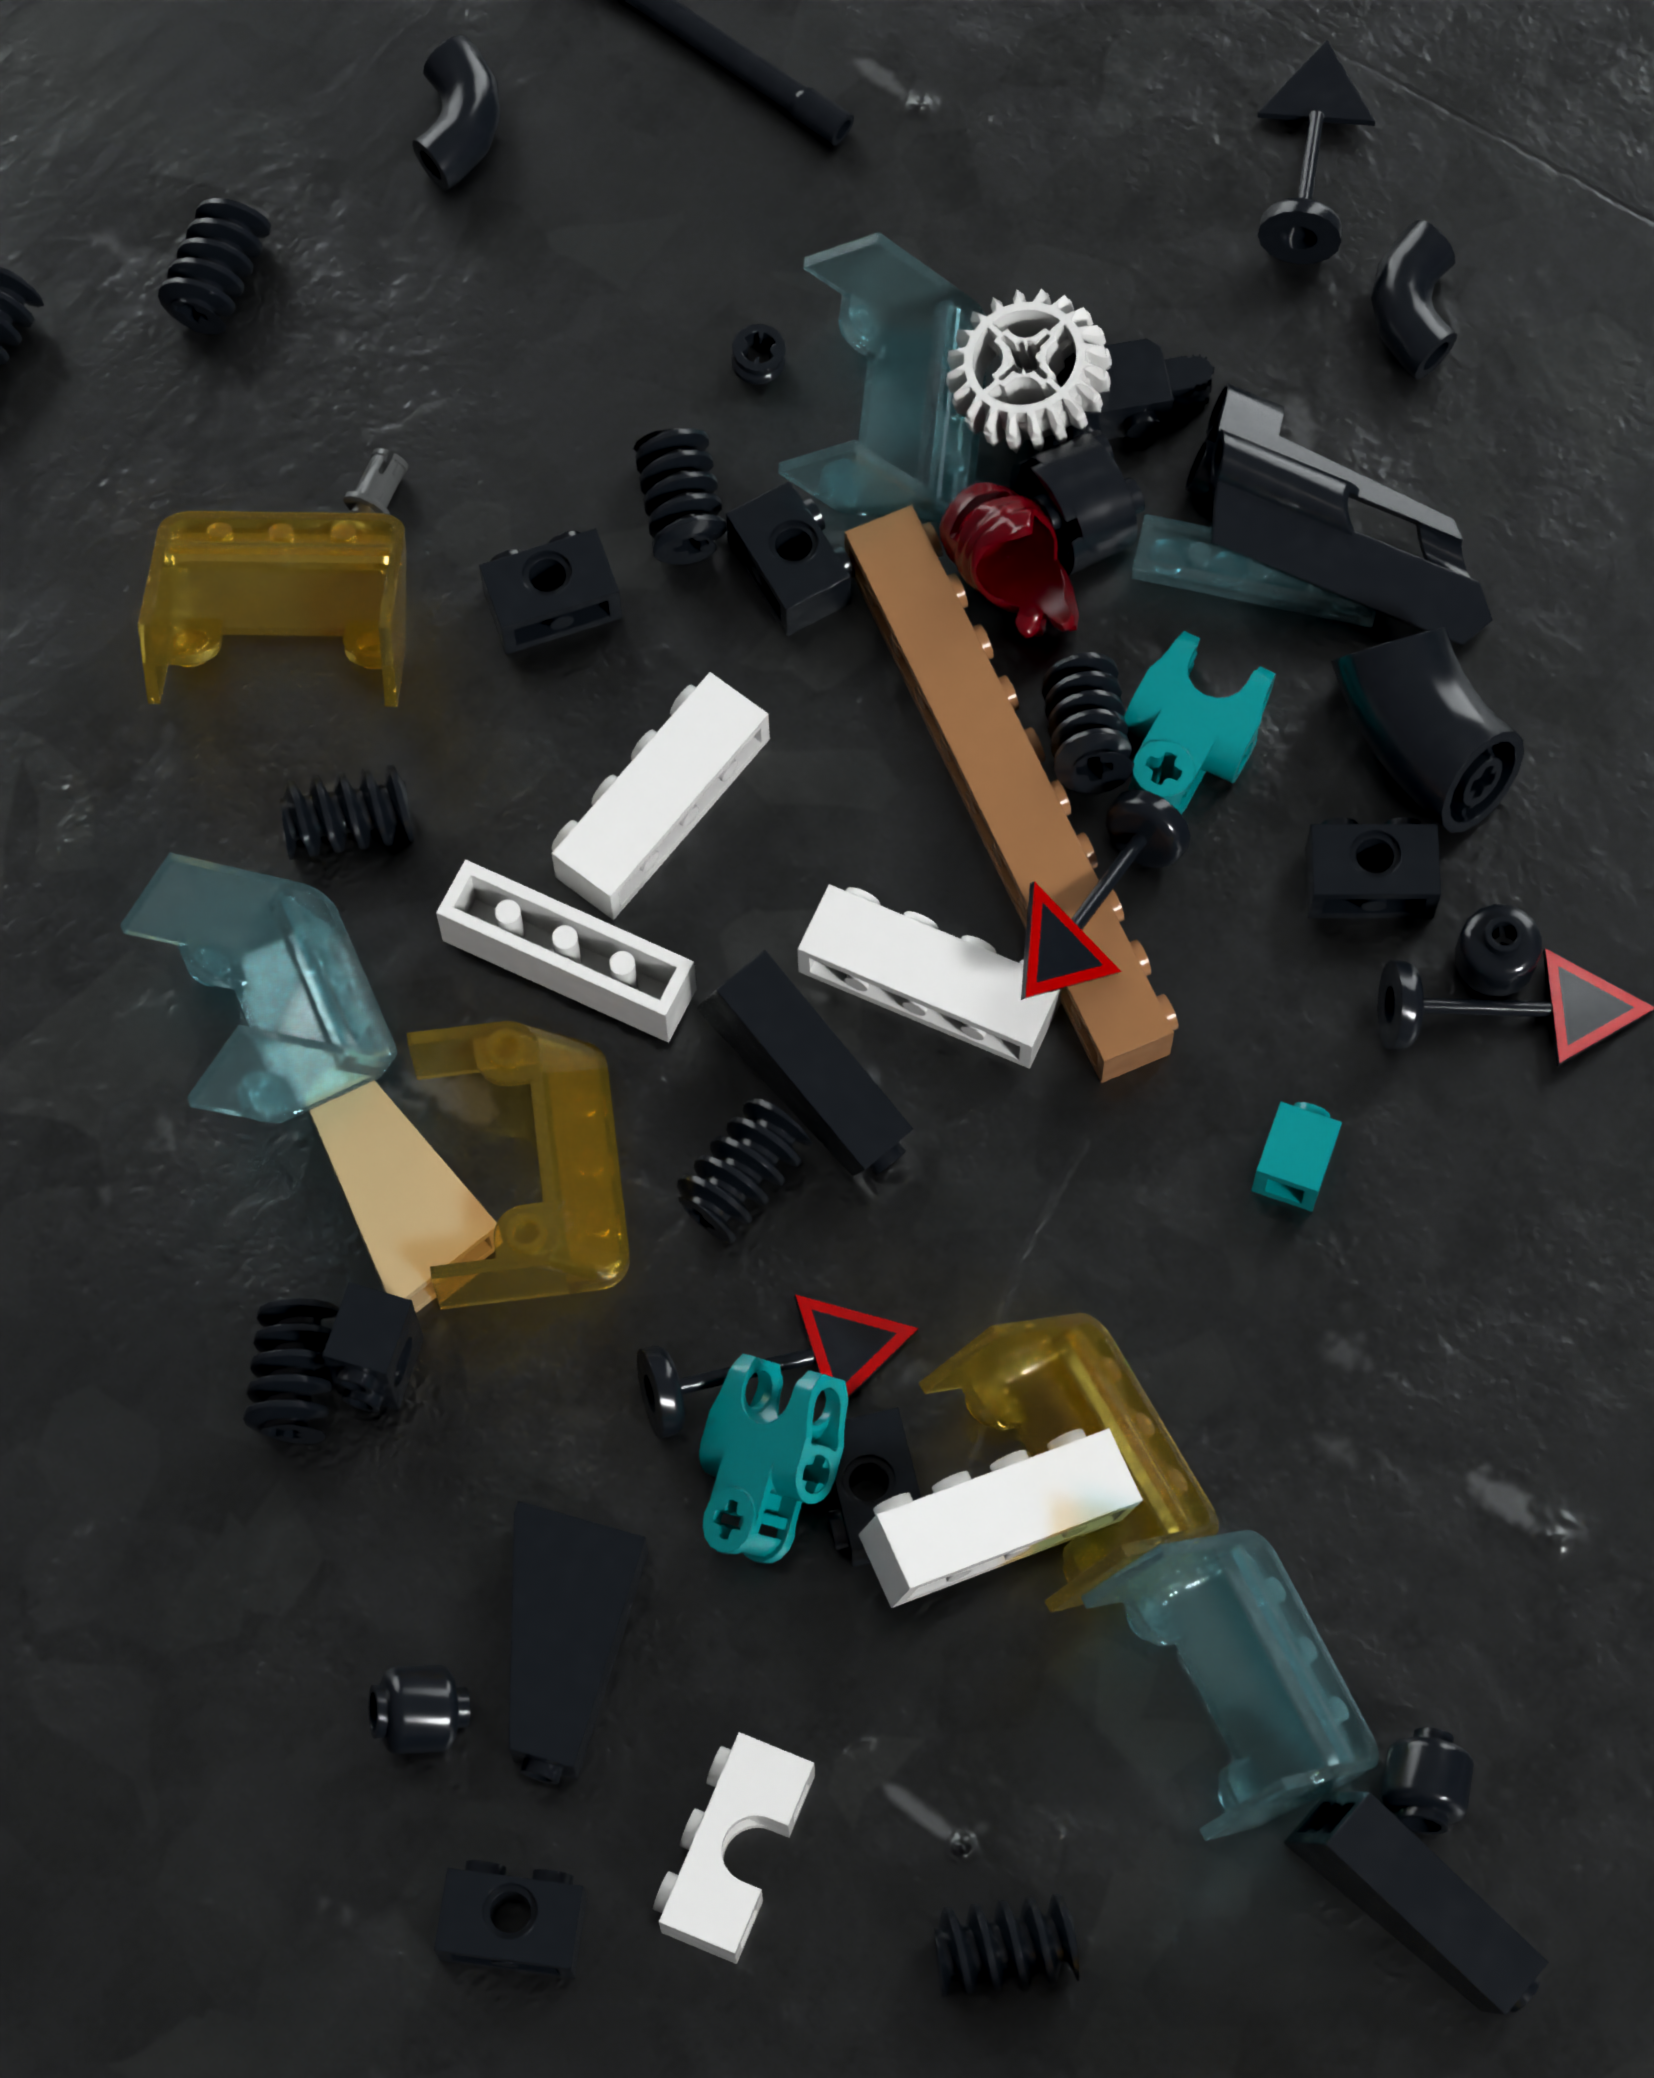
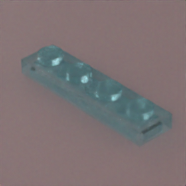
M1149 514L1144 516L1132 568V579L1373 627L1376 611L1210 544L1212 527Z

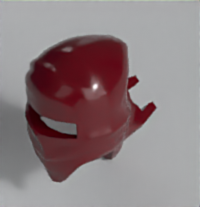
M990 482L975 483L959 492L948 505L941 519L939 529L945 552L957 566L965 582L997 607L1017 614L1015 623L1020 635L1024 638H1030L1034 635L1036 637L1044 636L1047 618L1055 628L1062 632L1077 630L1079 611L1073 586L1057 558L1058 540L1054 528L1040 506L1005 486Z

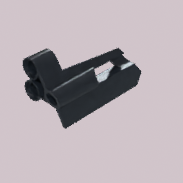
M1231 384L1224 386L1212 410L1206 429L1207 437L1194 459L1185 486V490L1214 501L1210 544L1420 630L1429 631L1446 627L1450 642L1460 646L1464 645L1493 620L1480 582L1471 579L1467 572L1462 553L1463 539L1454 519L1279 436L1284 416V406ZM1350 497L1415 524L1424 559L1355 531L1349 516L1348 498Z

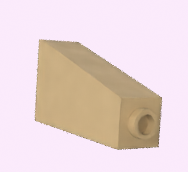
M354 1056L341 1066L339 1064H332L326 1067L314 1077L309 1085V1091L303 1097L385 1293L412 1300L415 1312L417 1313L503 1245L499 1225Z

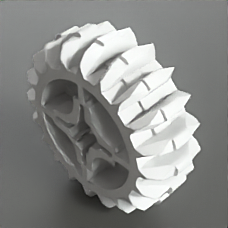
M1042 288L1033 302H1026L1024 294L1016 290L1013 297L1014 304L1003 307L1002 302L993 297L991 303L993 313L986 317L972 311L970 320L974 330L957 329L955 339L959 348L948 351L947 361L952 371L947 373L946 383L950 393H953L952 403L956 413L965 416L966 425L974 434L983 431L986 441L993 447L1006 437L1009 449H1012L1015 453L1018 452L1025 440H1031L1034 449L1042 452L1045 444L1044 438L1054 435L1058 442L1066 441L1068 437L1065 429L1070 425L1086 431L1088 421L1084 411L1101 413L1103 402L1099 393L1110 391L1111 380L1107 370L1111 368L1112 359L1109 350L1104 347L1106 340L1102 329L1098 325H1093L1091 315L1084 307L1074 311L1072 301L1065 294L1051 305L1049 294ZM1074 352L1076 361L1073 371L1066 383L1060 387L1056 377L1065 368L1064 360ZM998 355L1002 364L992 374L994 381L983 389L985 372L994 357ZM1016 364L1022 369L1021 374L1018 372ZM1036 368L1040 370L1042 377L1035 372ZM1027 369H1032V370H1033V371L1030 372V373H1026V372H1025Z

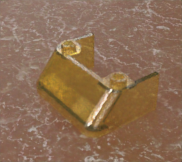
M184 511L164 519L157 530L138 620L148 704H161L168 665L196 667L204 664L220 651L223 635L344 636L343 643L346 657L351 662L368 669L382 668L385 707H398L406 651L407 549L403 523L398 518L383 513Z
M500 1021L407 1033L408 1047L417 1080L481 1073L485 1079L496 1085L515 1086L530 1084L543 1202L515 1206L500 1217L494 1230L495 1259L430 1266L431 1280L440 1309L608 1289L618 1284L629 1269L630 1250L609 1071L606 1058L601 1050L589 1042L514 1021Z
M1075 1313L991 1325L919 1382L924 1394L961 1388L966 1396L965 1403L970 1414L979 1423L998 1430L1015 1428L1032 1457L1049 1451L1047 1444L1067 1432L1082 1428L1087 1437L1108 1428L1110 1429L1143 1501L1122 1521L1088 1534L1077 1536L1066 1544L1063 1549V1572L1068 1584L1044 1601L1050 1612L1104 1600L1193 1552L1218 1533L1219 1521L1211 1502L1113 1337L1091 1315Z

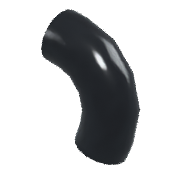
M464 35L453 36L442 42L430 54L424 65L423 74L440 95L442 110L438 120L425 133L412 142L415 155L421 166L433 182L443 190H448L460 182L487 155L501 117L498 82L478 48Z
M1415 220L1409 225L1378 264L1371 296L1381 340L1400 365L1415 379H1421L1432 372L1448 355L1457 339V333L1434 310L1431 299L1434 285L1454 266L1455 254L1446 237L1435 226L1424 220Z

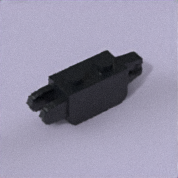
M1147 338L1105 345L1104 347L1109 350L1112 359L1111 368L1107 370L1111 380L1110 391L1099 393L1103 402L1101 413L1084 411L1088 421L1086 431L1075 428L1072 425L1065 429L1068 437L1067 440L1095 430H1100L1107 439L1125 436L1132 439H1144L1156 435L1161 430L1170 429L1172 415L1188 413L1192 409L1198 411V408L1204 409V405L1209 404V393H1211L1212 375L1214 374L1215 367L1210 364L1207 357L1203 358L1200 354L1199 356H1194L1193 354L1190 358L1181 356L1164 359L1161 346ZM1074 352L1064 360L1065 368L1056 377L1060 387L1066 383L1073 371L1076 361ZM1054 435L1049 436L1051 447L1060 444Z

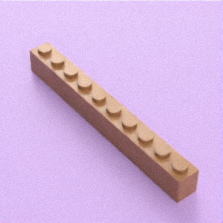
M910 505L844 531L845 551L855 569L856 576L854 579L1025 929L1027 926L1030 883L1034 881L1072 918L1099 882L1093 870L1098 867L1095 851L1084 832L1075 834L1067 815L1071 814V806L1067 794L1060 781L1057 779L1049 781L1041 765L1042 762H1045V754L1041 742L1032 727L1023 729L1015 711L1019 710V702L1012 683L1006 675L998 678L989 659L994 657L989 637L981 624L972 626L964 608L968 607L964 587L956 573L946 574L939 560V557L943 556V551L933 525L930 522L922 525L913 506ZM1114 889L1082 931L1122 972L1064 988L1061 991L1060 1000L1101 1083L1170 1055L1174 1030L1178 1029V1020L1169 999L1165 994L1156 996L1147 978L1151 974V967L1144 948L1137 939L1129 942L1120 924L1121 921H1124V912Z

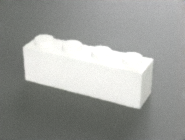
M711 672L707 674L697 687L689 685L678 695L670 710L671 717L658 732L651 729L642 736L633 749L631 763L618 777L614 774L607 777L596 790L591 802L593 806L579 822L575 820L569 821L553 841V852L551 854L555 877L612 920L619 915L770 740L769 714Z
M466 859L436 912L444 942L668 1043L697 990L694 961Z
M829 884L797 949L798 972L1029 1069L1060 1005L1062 989L1021 1000L1024 960L1018 963L996 954L995 948L980 938L965 935L960 939L938 930L937 924L922 914L906 911L902 915L881 906L876 897L859 888L848 887L844 891Z
M1082 1428L1076 1429L1053 1439L1047 1444L1049 1451L1029 1458L1026 1450H1019L993 1462L990 1465L992 1471L990 1473L971 1479L968 1471L959 1472L933 1485V1494L913 1501L910 1493H903L873 1508L875 1517L860 1532L859 1538L890 1607L899 1606L1122 1521L1143 1499L1110 1429L1108 1428L1087 1437Z

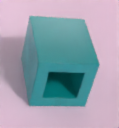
M1280 1101L1256 1170L1251 1191L1312 1212L1342 1122L1332 1119L1328 1111L1317 1105L1297 1102L1293 1106Z

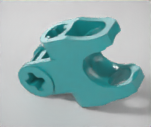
M1186 631L1182 632L1165 654L1148 669L1124 715L1128 725V734L1143 741L1133 761L1134 767L1128 791L1132 789L1149 791L1164 798L1180 814L1187 809L1206 771L1232 784L1237 780L1256 746L1258 728L1261 724V718L1272 692L1276 673L1259 666L1257 670L1253 671L1249 680L1239 692L1229 697L1220 698L1205 695L1196 689L1189 679L1198 654L1197 647L1201 638ZM1160 779H1165L1162 785L1158 784Z
M742 1354L729 1369L720 1393L709 1411L700 1443V1464L705 1473L716 1478L710 1501L704 1512L702 1526L706 1541L716 1551L724 1554L744 1553L746 1557L755 1562L771 1564L780 1560L790 1550L795 1538L796 1523L802 1502L816 1504L823 1500L831 1491L844 1449L848 1392L844 1380L808 1370L795 1384L789 1403L780 1415L779 1402L783 1387L780 1364ZM757 1373L758 1386L749 1406L745 1395L746 1386L751 1376ZM824 1390L826 1397L824 1411L819 1419L813 1422L817 1397ZM723 1513L740 1517L738 1527L721 1523ZM761 1524L778 1528L776 1537L759 1534Z

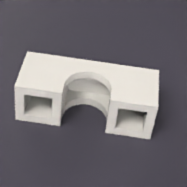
M740 1732L732 1749L724 1746L719 1748L706 1784L715 1787V1790L705 1812L696 1808L693 1810L680 1841V1847L689 1850L679 1875L670 1871L667 1872L653 1905V1910L662 1913L659 1920L661 1933L735 1964L738 1963L762 1905L763 1896L762 1889L737 1879L728 1871L724 1864L726 1848L736 1835L752 1828L768 1829L789 1838L815 1777L814 1762Z

